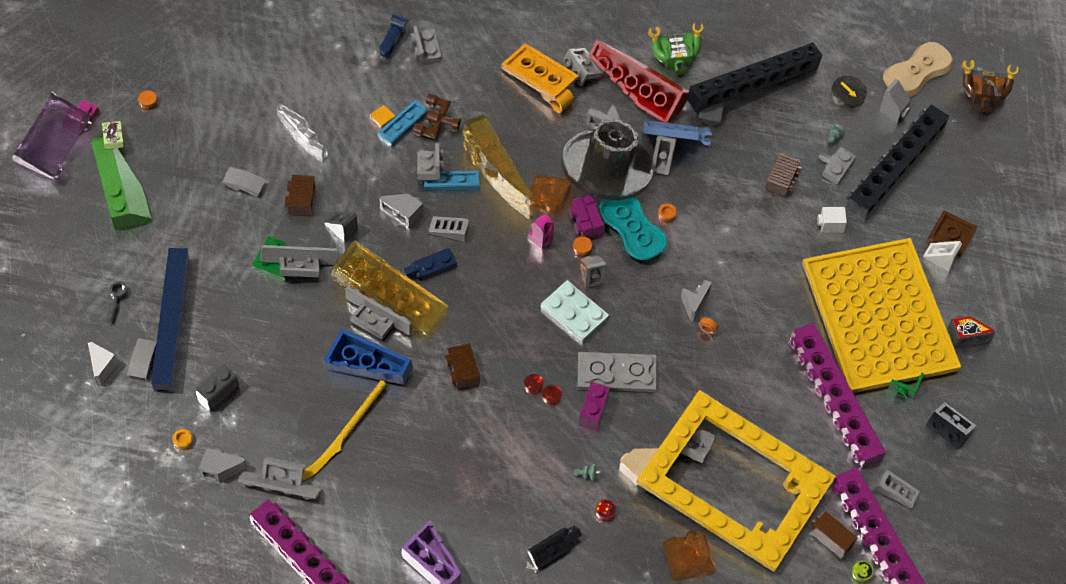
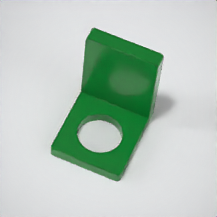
M921 372L915 388L892 379L888 389L894 391L900 397H908L913 400L924 373Z

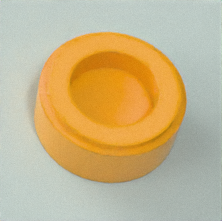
M179 429L173 434L172 440L177 449L185 450L192 446L193 436L189 430Z

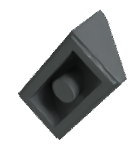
M724 102L701 110L699 120L711 127L719 124L722 118Z

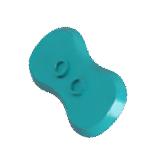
M618 192L608 196L600 203L598 209L602 220L619 232L626 251L632 257L638 260L650 259L659 255L667 247L665 233L645 217L641 203L634 195L628 192Z

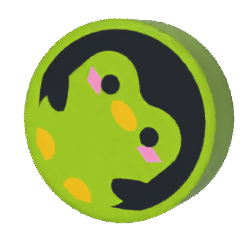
M866 561L856 562L852 569L853 578L862 583L869 581L873 575L872 565Z

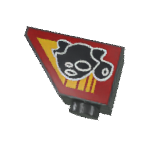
M956 316L951 319L948 326L954 348L991 342L995 334L994 328L972 316Z

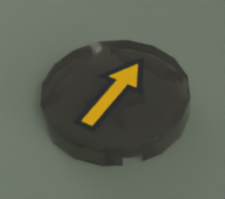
M853 76L839 77L833 82L831 87V97L841 107H858L865 101L867 95V88L863 81Z

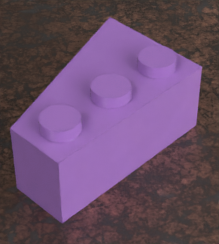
M429 520L401 547L402 557L432 584H460L461 572L444 546L440 535L436 532L432 521Z

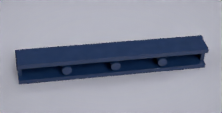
M188 248L168 249L151 381L154 392H158V390L174 392L190 263Z

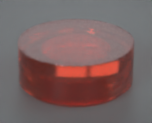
M530 374L525 378L524 388L528 393L538 394L543 390L544 381L540 375Z
M548 385L543 389L542 399L546 404L556 405L561 401L562 391L558 386Z

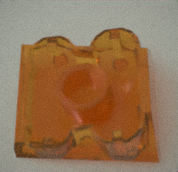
M537 174L526 196L525 203L534 208L545 206L549 213L555 214L560 209H563L570 193L573 179Z
M691 530L684 537H672L667 541H663L674 579L716 568L708 539L704 532L699 533L697 530Z

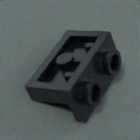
M945 402L933 412L926 424L956 448L961 446L964 439L977 426Z

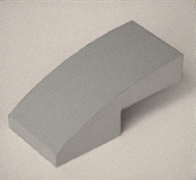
M229 167L222 184L236 191L242 189L257 197L266 179L241 169Z
M138 338L130 360L128 376L148 379L151 362L154 361L156 341Z

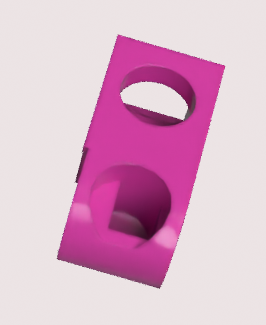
M542 214L531 224L533 230L528 234V238L541 249L554 238V223L548 215Z

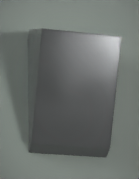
M336 212L324 222L344 242L358 231L355 213Z

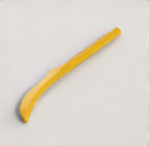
M380 380L366 401H364L323 455L304 470L303 481L313 477L336 453L341 451L344 440L387 384L384 381Z

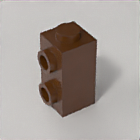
M826 511L822 516L817 515L811 522L813 526L810 533L841 559L856 543L858 537Z

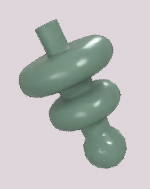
M833 124L831 126L828 141L833 143L835 139H839L840 136L845 134V129L841 124Z
M592 464L590 469L588 466H585L583 470L576 469L574 471L575 476L583 475L584 479H588L590 476L592 481L596 480L597 474H601V470H597L595 464Z

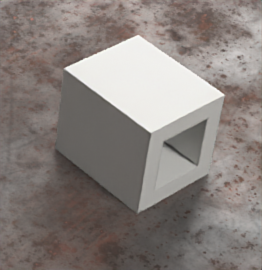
M822 207L821 214L817 216V224L821 226V233H844L847 223L845 207Z

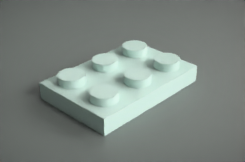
M568 280L541 303V308L582 343L609 319L608 313Z

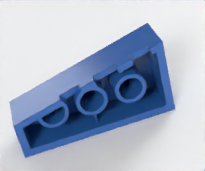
M344 329L340 330L323 360L324 366L328 371L403 385L413 370L411 359Z

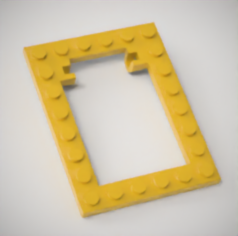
M699 390L640 474L636 484L775 572L834 480L835 475ZM704 419L790 472L783 482L784 488L792 494L796 495L799 493V496L776 531L770 528L768 532H765L761 528L763 523L760 521L750 531L665 476ZM791 481H794L799 485L796 486Z

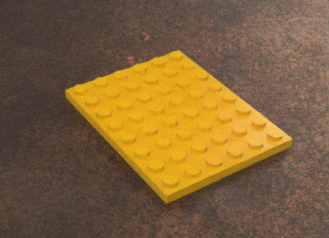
M911 238L803 259L802 264L840 370L853 393L889 386L892 379L901 383L918 380L921 372L924 373L923 378L960 371V362Z

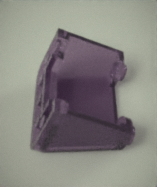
M52 92L24 140L15 151L12 160L50 179L58 178L63 171L61 165L83 130L87 131L92 122L89 119L92 115Z

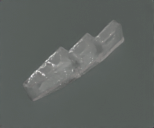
M277 102V115L286 130L308 153L324 163L328 158L327 148L317 142V134L308 129L307 120Z

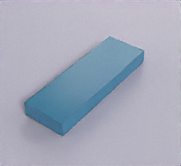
M414 100L378 132V137L392 146L427 115L428 109Z
M479 170L440 172V180H424V191L480 190Z

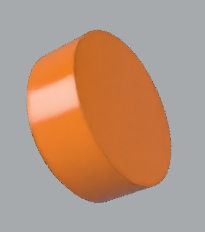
M149 90L141 92L138 96L139 105L144 109L153 108L157 104L156 94Z
M669 203L662 204L658 209V218L666 223L675 220L677 214L675 206Z
M578 237L573 242V250L579 256H586L592 250V242L587 237Z
M703 317L698 324L701 330L709 334H715L719 328L715 321Z

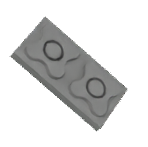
M578 352L577 390H588L590 383L594 382L610 387V391L656 393V355Z

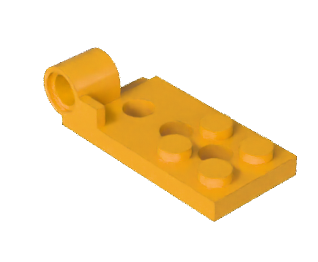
M528 44L522 45L501 64L504 71L542 93V98L549 102L556 112H563L574 102V96L567 88L579 78V75ZM551 79H557L555 82H550Z

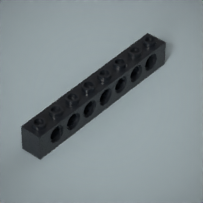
M814 42L691 85L687 101L695 113L716 104L727 102L818 69L823 55Z
M932 104L927 109L924 108L919 114V119L917 121L913 120L908 128L909 130L907 132L904 131L900 135L897 144L893 143L888 150L889 153L882 155L878 165L870 169L868 177L866 179L862 178L857 185V189L855 191L852 190L848 194L846 208L865 220L945 128L949 115Z

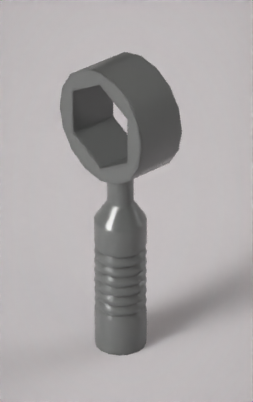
M121 281L112 283L109 289L111 296L114 298L113 302L110 303L105 323L109 325L113 323L118 307L117 301L124 299L128 294L126 284ZM122 287L124 289L122 293H114L115 288Z

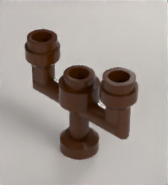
M429 93L426 98V104L432 107L439 106L441 109L440 111L429 110L427 113L426 121H429V124H433L432 129L427 128L424 124L416 123L413 128V134L436 139L441 123L451 126L452 131L457 132L460 128L461 118L455 117L450 119L444 117L451 101Z

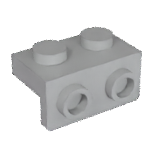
M698 428L681 453L703 463L716 437Z

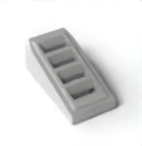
M433 216L428 234L465 242L469 229V219ZM436 223L440 224L439 229H435Z
M889 470L884 471L880 475L873 488L880 494L909 508L914 506L920 494L919 490ZM908 492L911 493L909 499L905 498Z

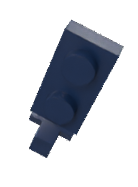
M450 248L412 262L410 266L403 269L406 280L417 277V279L422 278L423 280L456 267L457 262Z

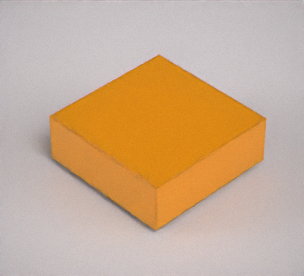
M382 105L370 114V119L381 129L396 117L385 105Z

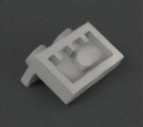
M413 26L411 41L412 44H416L414 52L415 57L419 58L420 64L442 61L435 30L418 31L417 26Z
M586 48L569 49L562 60L563 65L567 69L579 75V78L575 81L579 87L583 86L586 79L600 78L603 74L599 66L590 58Z
M435 143V151L417 152V180H440V172H443V150H439V143Z

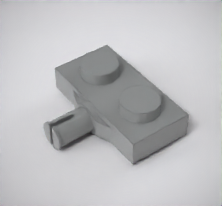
M841 146L832 157L821 152L818 159L827 163L821 176L838 185L856 155Z

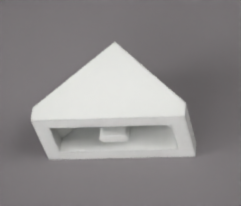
M961 241L931 243L923 258L949 271L958 256L962 243Z
M90 342L88 346L97 386L103 384L118 363L115 354Z

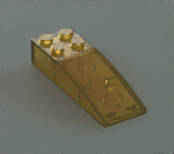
M483 114L465 121L464 130L462 131L464 141L462 143L465 150H469L473 164H477L484 177L502 198L527 219H533L534 198L486 116Z
M357 241L350 245L332 267L330 278L345 288L349 286L353 289H358L363 295L375 299L380 305L389 307L399 316L408 318L412 323V329L427 335L448 308V305Z

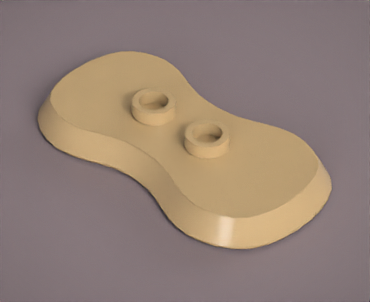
M928 42L920 45L907 61L888 67L883 74V80L887 87L895 79L899 80L908 97L917 95L930 79L949 73L954 66V60L942 45L936 42Z

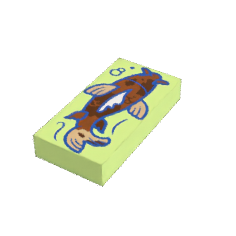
M121 121L102 123L105 149L123 148Z

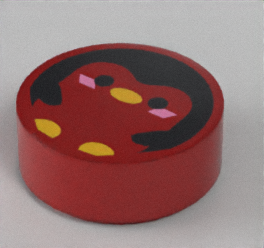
M607 499L598 502L596 506L597 517L603 521L613 519L616 514L615 504Z

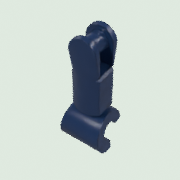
M393 13L390 29L379 47L382 58L390 57L401 33L406 31L405 26L410 21V18Z

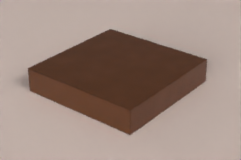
M943 210L927 241L930 243L961 241L962 245L958 256L961 257L978 226Z

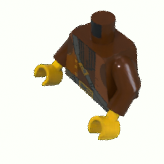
M964 60L961 65L965 70L962 87L968 97L971 98L973 104L981 105V111L990 112L992 107L998 106L999 101L1005 100L1010 94L1014 83L1013 76L1018 72L1019 68L1017 66L1016 71L1012 73L1010 71V64L1007 68L1008 77L1003 73L972 70L970 73V69L974 67L975 63L971 60L970 67H967L966 60Z

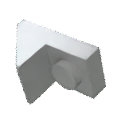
M614 105L611 106L607 114L592 108L589 109L586 124L620 137L622 123Z
M704 280L702 286H697L695 293L685 288L682 289L681 299L691 321L695 320L710 293L712 283Z

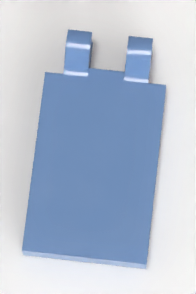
M644 120L643 133L693 140L699 139L704 145L711 144L710 138L705 137L706 135H712L711 128L709 127L699 128L698 126Z

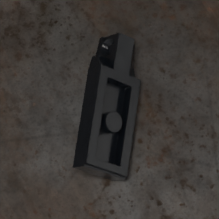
M575 526L568 529L565 527L528 549L527 551L535 568L540 569L572 549L573 541L582 536L580 529Z

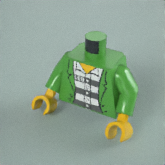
M695 23L693 24L692 31L694 36H692V33L659 36L657 38L660 34L659 27H655L656 35L652 33L650 28L648 35L652 38L653 55L661 63H664L665 68L675 69L678 75L686 73V67L691 66L692 61L697 58L701 50L700 32L703 30L702 23L699 31L695 30Z

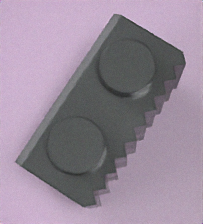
M225 364L222 365L205 382H202V385L196 387L198 401L211 411L239 386L237 375Z

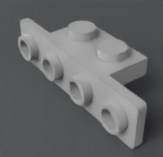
M262 245L260 261L279 263L280 276L319 277V264H337L338 249Z
M349 286L345 289L346 299L359 306L350 317V321L382 340L393 326L408 335L412 332V323L408 318L399 316L391 308L380 305L375 299L368 298L358 289H353Z
M265 457L262 475L243 471L238 479V482L244 483L246 486H259L268 491H282L286 495H300L309 500L317 499L321 493V488L302 484L305 465Z

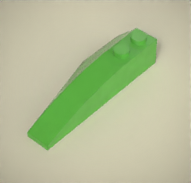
M103 136L90 138L114 229L117 230L152 221L144 190L118 148L105 149Z

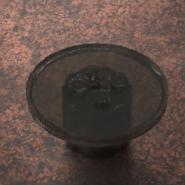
M617 119L601 120L598 125L595 124L593 130L584 131L573 136L566 143L561 158L562 169L568 180L575 187L586 194L605 200H626L645 191L652 179L653 162L648 152L638 143L639 136L633 130V127Z

